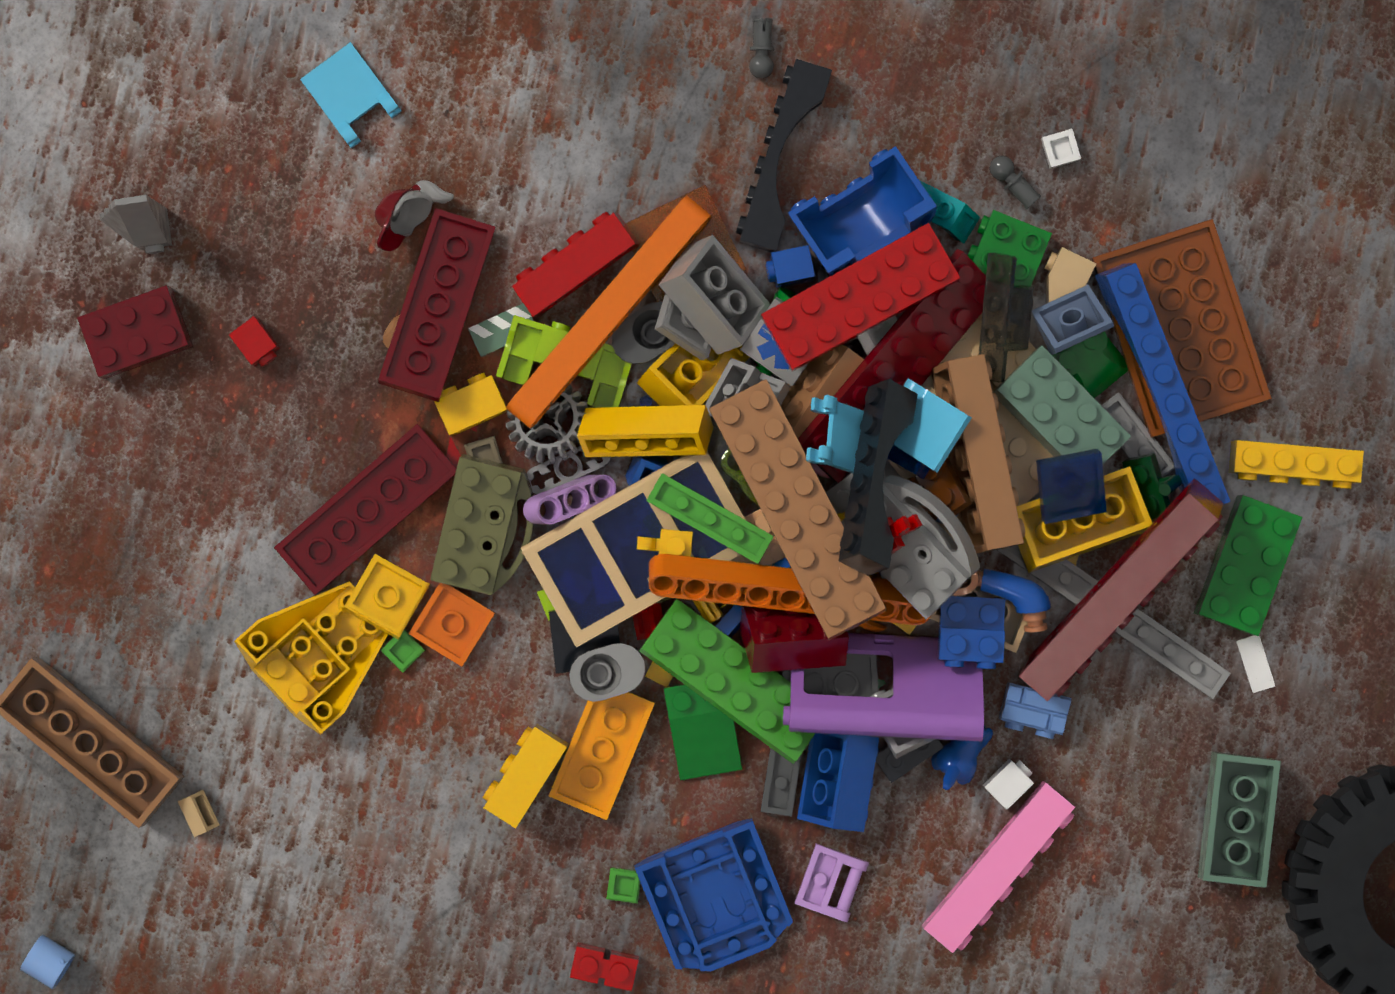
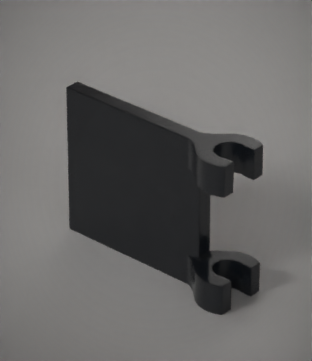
M621 600L569 609L582 630L625 605ZM548 611L556 674L570 672L571 666L578 656L588 651L620 643L617 624L576 648L556 611Z

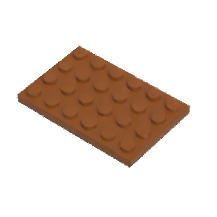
M1213 219L1091 258L1092 262L1096 263V274L1124 263L1137 264L1199 422L1272 399ZM1108 308L1146 428L1151 438L1164 434L1165 431L1142 371L1124 333Z

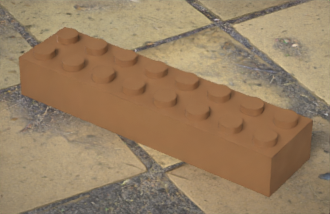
M767 379L709 408L828 640L830 641L886 612V607L869 575L838 561L841 549L840 541L843 536L844 527L811 463L806 461V454Z

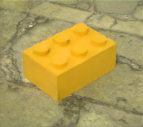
M539 724L533 729L529 726L525 729L517 742V745L521 747L518 754L515 756L511 753L500 769V772L504 774L501 781L497 782L494 780L482 797L487 801L483 807L484 809L514 828L518 826L569 745L568 742Z

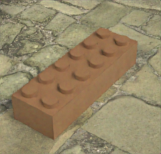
M984 354L946 361L932 368L933 372L931 374L936 396L972 417L948 455L972 503L960 512L963 527L968 533L977 554L1023 544L1025 526L1023 520L1018 518L1016 506L1019 503L1016 488L1012 487L1009 475L1012 473V464L1009 456H1005L1003 443L1006 437L1002 424H999L996 413L999 410L997 395L992 393L991 365L985 360Z
M40 657L31 658L0 695V715L138 828L146 825L185 777Z

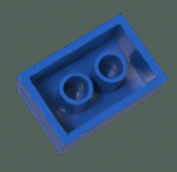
M815 733L809 742L797 819L832 829L864 832L865 823L868 818L870 792L873 787L875 762L878 756L879 737Z

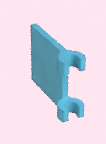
M351 42L300 79L351 149L361 142L351 128V124L372 108L381 104L391 118L402 112Z
M908 378L904 387L918 394L914 421L902 431L893 445L938 473L972 417Z
M825 395L823 400L816 397L812 398L811 411L829 415L827 445L819 446V450L811 447L807 448L806 461L829 465L854 473L855 453L858 449L861 432L860 424L863 420L864 411L840 403L834 396Z

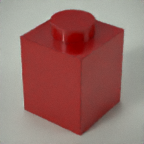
M255 316L229 334L248 362L254 367L259 364L261 367H264L277 357L275 352L280 347L261 321Z

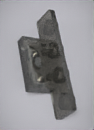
M992 252L988 254L979 355L984 354L985 360L991 365L992 380L990 381L1000 383L1005 381L1008 351L1028 349L1031 314L1034 304V287L1028 285L1014 286L1017 258L1011 255Z

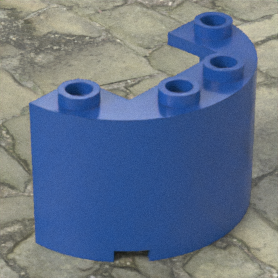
M896 146L889 151L884 149L875 154L872 161L869 162L870 175L864 179L859 177L853 180L843 192L838 195L831 194L821 201L820 206L815 196L808 201L807 199L800 200L788 212L789 217L829 276L918 229L921 224L923 226L927 223L930 224L934 218L937 205Z

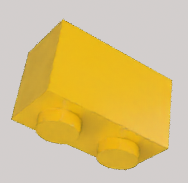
M485 373L478 374L467 380L468 386L457 390L456 386L449 387L443 390L439 402L434 401L449 436L457 435L507 412V405L492 375L486 377Z

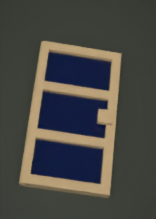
M708 449L706 455H683L521 547L522 554L527 559L576 648L665 598L653 594L649 589V561L652 557L658 555L659 551L636 549L638 536L660 538L661 529L693 532L691 557L731 561L741 555L646 501L663 473L746 520L710 457Z

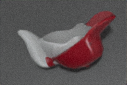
M426 180L418 181L410 189H399L388 193L375 210V219L382 227L377 240V246L384 251L396 250L404 238L410 236L414 228L428 217L433 202L444 204L451 201L454 195L443 191L436 184Z

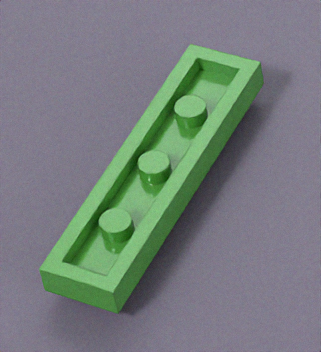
M663 473L646 500L759 564L774 537Z

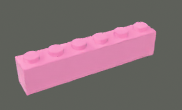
M1042 781L922 924L923 929L952 953L957 948L962 951L971 941L973 936L970 932L977 924L983 926L991 917L993 911L990 908L997 900L1003 902L1012 892L1013 887L1011 883L1019 875L1023 878L1034 865L1031 859L1039 851L1043 854L1054 841L1051 836L1057 828L1064 829L1074 817V814L1071 812L1075 806L1050 785Z

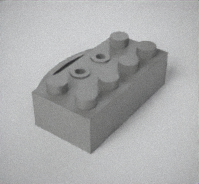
M890 475L883 480L884 507L887 518L891 517L893 522H895L902 516L909 518L917 514L923 526L901 537L905 546L891 555L889 569L881 571V573L927 619L980 569L979 560L965 528L954 513L939 498L916 483ZM917 501L924 505L926 508H928L933 514H935L939 518V520L945 525L949 533L952 535L953 539L917 503ZM844 518L841 522L843 527L845 525L846 518ZM921 550L926 552L927 557L921 555Z

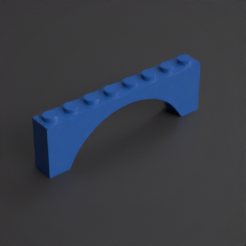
M1124 263L1095 275L1105 303L1124 333L1152 395L1168 440L1175 473L1182 480V484L1179 486L1180 491L1182 492L1195 478L1224 504L1231 502L1137 264Z

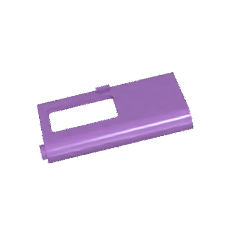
M848 633L847 653L887 655L892 657L893 696L890 698L808 694L804 691V669L791 670L790 706L783 707V725H789V732L979 742L983 740V668H977V662L964 661V667L945 666V660L937 659L939 637Z

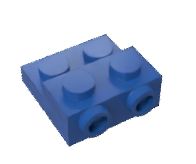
M951 596L940 607L937 659L945 660V666L964 667V661L977 662V668L996 669V663H1003L1006 599Z

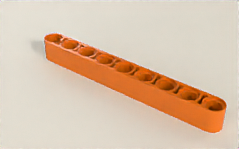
M686 195L519 389L506 406V409L530 429L534 427L699 234L712 215Z
M658 554L649 561V589L657 596L815 614L791 568L672 554ZM870 577L886 607V612L870 620L908 625H921L929 620L930 617L925 619L887 579Z

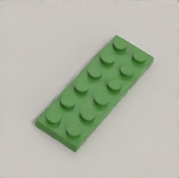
M678 599L673 602L639 650L792 764L798 760L815 735V733L789 732V725H783V707L790 706V681L776 671L752 673L745 648Z

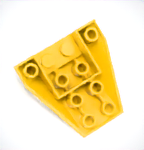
M350 581L258 619L234 641L248 665L260 680L297 719L320 735L345 713L388 636L387 633L343 609L355 588Z

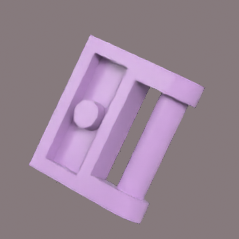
M816 843L794 903L832 918L848 922L851 915L848 912L862 872L867 871L869 862ZM844 864L851 868L837 907L828 905L841 867Z

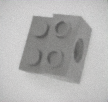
M731 358L705 405L712 423L718 428L709 410L714 405L767 379L781 406L791 387L785 381L761 373L752 365Z

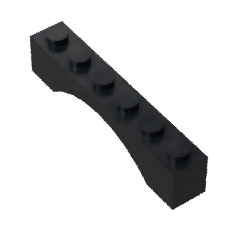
M799 59L795 60L794 67L787 66L782 82L788 85L784 97L778 95L773 111L774 114L778 115L775 127L769 125L764 144L769 145L766 157L759 156L754 172L760 175L756 187L750 185L745 201L746 204L751 206L747 217L741 215L737 226L736 234L741 235L740 243L771 253L777 251L785 225V218L779 205L776 189V171L779 156L787 138L796 125L808 113L822 104L832 73L831 69Z
M891 379L869 386L865 395L863 420L860 424L861 432L858 449L855 453L854 473L850 482L849 502L845 512L846 519L843 536L840 541L841 549L838 561L866 575L875 574L890 567L894 537L889 527L884 507V469L888 454L895 440L914 421L918 396L917 393Z

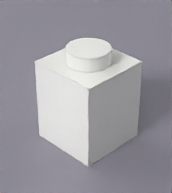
M1008 759L983 786L1007 810L1034 784L1029 778L1033 773L1020 760L1015 764L1012 760Z

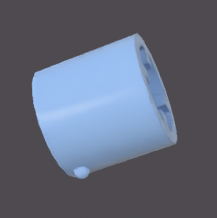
M41 935L29 951L20 970L53 990L67 972L75 954L45 935Z

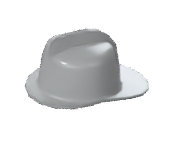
M623 643L611 644L578 656L571 666L569 673L570 684L574 692L582 699L592 702L602 701L635 689L643 680L645 663L640 652L634 647Z

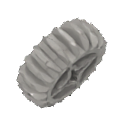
M571 384L557 399L562 402L560 404L558 402L555 403L544 414L545 417L553 419L557 430L552 425L544 424L543 418H541L525 434L524 423L507 410V416L513 419L506 423V428L513 431L508 437L511 442H517L515 448L518 452L526 449L525 457L530 460L536 454L537 462L543 463L545 456H548L550 463L555 464L556 455L558 454L565 461L568 459L567 450L570 449L574 454L578 453L575 445L576 442L580 443L577 434L582 417L586 414L584 413L585 408L589 406L586 401H580L582 395L579 391L571 393ZM572 409L573 423L571 429L566 434L561 425L567 417L566 413ZM546 436H553L558 440L550 444L535 442L537 439L541 440Z

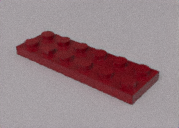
M435 208L378 379V384L436 402L440 401L495 233V226Z
M416 424L278 543L274 549L312 593L317 595L453 478L457 468L419 424Z

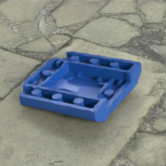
M752 818L734 822L649 856L634 865L675 969L691 968L700 969V971H714L769 949L777 941L776 938L783 930L793 923Z

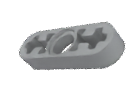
M581 446L577 447L578 452H583ZM570 450L566 454L568 458L576 461L578 466L577 472L569 477L562 475L559 465L563 459L559 455L556 457L554 471L561 481L554 484V478L552 477L544 482L546 487L540 489L538 485L532 486L531 481L535 479L534 473L537 471L541 475L551 472L547 468V466L551 465L550 461L543 462L532 467L527 472L532 492L539 494L605 467L610 462L611 457H602L603 462L597 463L595 459L586 462L590 468L583 471L580 458Z

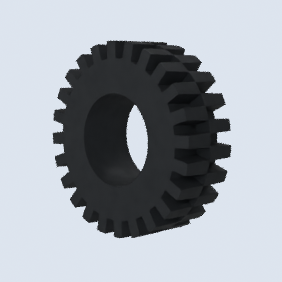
M1380 764L1366 768L1367 773L1360 777L1348 776L1337 783L1340 789L1332 796L1322 794L1314 802L1313 806L1317 811L1310 821L1301 819L1295 830V833L1301 836L1296 850L1288 849L1284 864L1291 868L1289 881H1282V896L1289 901L1290 913L1285 914L1287 925L1297 935L1299 943L1296 946L1303 958L1313 965L1316 970L1315 973L1325 983L1333 987L1340 994H1395V946L1383 941L1372 928L1367 918L1363 901L1365 878L1371 864L1382 850L1395 842V766Z

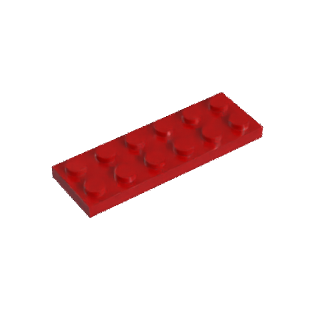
M927 223L762 313L761 318L790 370L793 372L960 280V276L932 227Z

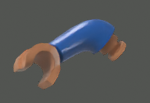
M984 568V572L979 569L971 576L970 581L964 583L954 593V596L966 595L971 593L976 587H981L980 591L999 596L1014 604L1016 612L1022 613L1023 621L1027 622V625L1024 626L1025 632H1041L1048 629L1047 623H1043V620L1046 619V611L1051 608L1050 599L1044 589L1032 580Z

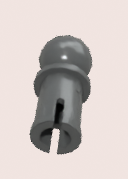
M753 18V46L750 47V51H756V55L751 59L749 68L753 76L764 79L771 75L774 68L773 61L768 56L769 51H774V47H771L773 19Z
M997 156L991 161L989 167L991 175L997 180H1005L1008 184L1003 189H1009L1025 206L1026 210L1041 197L1024 179L1022 171L1016 175L1014 163L1009 157Z

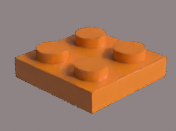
M439 583L408 634L463 667L496 613L455 587Z

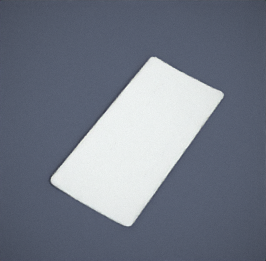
M1250 636L1238 640L1237 645L1252 692L1256 693L1275 687L1260 636Z

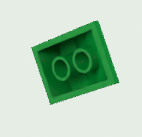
M684 684L664 687L680 780L742 770L734 721Z

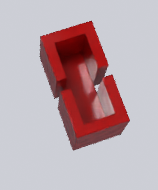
M577 943L570 978L598 984L599 978L605 979V986L632 991L639 961L638 955L611 950L610 959L603 958L605 948Z

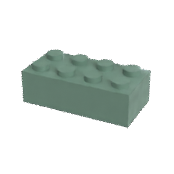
M1042 345L992 392L997 395L998 401L1079 483L1087 481L1131 437Z
M1211 753L1198 878L1203 881L1267 887L1281 761L1272 758L1230 753Z

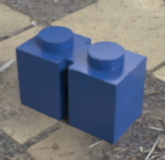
M809 245L772 252L770 261H767L765 264L769 283L775 282L776 289L813 282L815 278Z

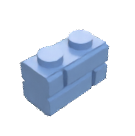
M1008 682L999 719L1006 721L1004 726L1006 728L1023 732L1024 726L1036 729L1035 735L1054 739L1055 733L1063 735L1071 698L1062 695L1058 697L1054 694L1047 702L1034 689Z

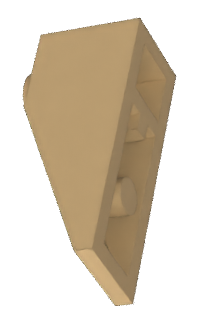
M1063 247L1059 249L1058 253L1051 252L1044 269L1049 271L1045 278L1046 304L1086 286L1096 263Z

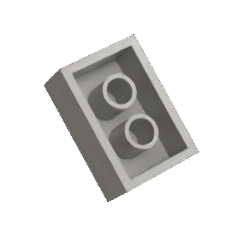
M713 235L689 244L659 283L663 291L717 355L742 346L760 321L761 314L766 312L771 305Z

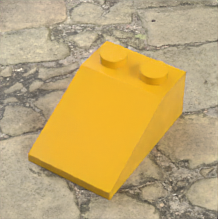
M675 343L646 370L637 381V384L659 406L704 405L729 360L733 358L745 363L750 357L740 350L742 346L719 355L711 347L709 357L700 360Z

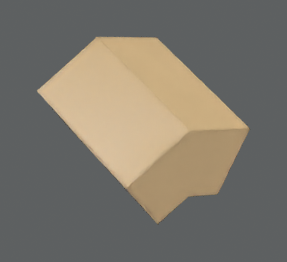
M204 790L178 801L194 837L220 826Z

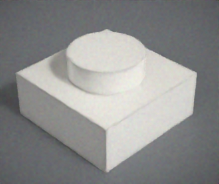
M1073 129L1041 138L1050 169L1081 160Z

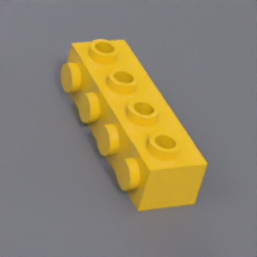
M706 405L585 408L584 413L586 414L582 417L577 437L585 457L706 455L714 426Z
M1235 440L1231 441L1228 473H1237L1240 480L1257 481V475L1270 476L1269 482L1288 483L1289 478L1301 479V485L1320 486V481L1333 482V488L1351 489L1352 483H1361L1364 451Z

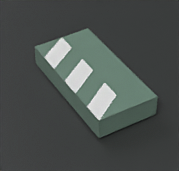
M523 303L468 328L481 358L505 347L514 315L534 321Z

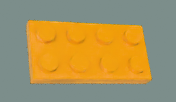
M631 692L602 701H587L549 797L607 820L655 702Z

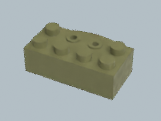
M462 454L459 457L430 578L431 581L492 595L511 578L525 557L520 549L516 560L509 569L504 568L502 565L516 535L518 524L517 501L519 499L527 501V499L533 496L525 469ZM492 511H498V519H493L491 517ZM527 521L522 546L531 542L534 524ZM489 541L492 544V548L489 550L485 549L483 543Z

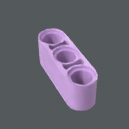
M585 475L530 497L524 504L523 513L526 520L530 523L555 524L580 514L616 494V484L608 475ZM596 482L599 485V493L597 494V496L594 492V485ZM569 493H571L573 498L572 504L570 506L567 503V496ZM542 503H544L546 508V512L543 517L540 514V507Z

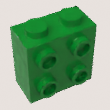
M993 210L989 217L983 215L977 229V233L982 234L978 246L971 245L967 256L989 280L1027 294L1052 233Z

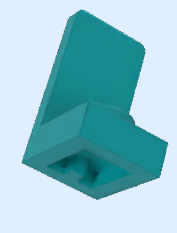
M919 180L937 205L935 216L931 222L942 227L955 240L965 244L980 216L966 203Z

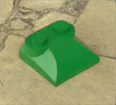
M1105 331L1052 355L1094 399L1128 371L1124 357L1109 340Z

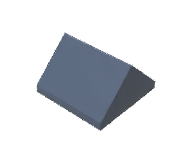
M1089 285L1031 311L1051 355L1114 327L1111 318Z

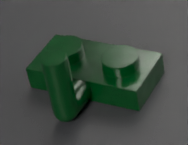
M1155 453L1124 460L1122 462L1123 467H1131L1150 518H1158L1170 505L1168 495L1181 486L1182 480L1180 476L1172 475L1162 478Z

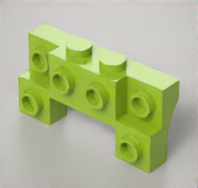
M514 315L496 377L524 385L530 378L534 363L542 364L570 331L571 327L555 321L552 322V326H548ZM605 343L578 374L579 377L593 381L587 401L588 406L594 408L620 407L632 364L623 361L617 356L612 345Z

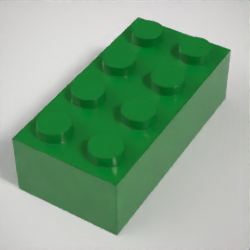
M1238 495L1193 614L1244 633L1259 636L1303 517L1245 495Z

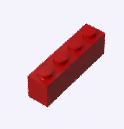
M605 212L592 221L594 227L586 233L582 230L576 232L566 240L569 245L561 251H558L557 248L551 250L541 258L543 264L534 270L532 267H528L516 276L518 282L513 284L512 288L532 317H540L640 245L618 213L613 212L609 214Z

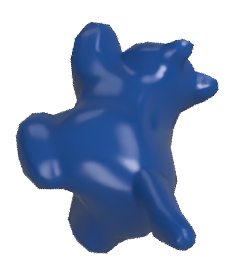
M984 725L982 742L950 740L949 743L943 746L944 748L932 755L931 764L933 768L945 774L943 789L949 790L956 780L961 785L967 784L972 780L977 770V756L993 736L992 729L985 728Z

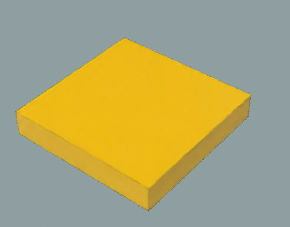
M374 554L343 609L399 640L430 584Z

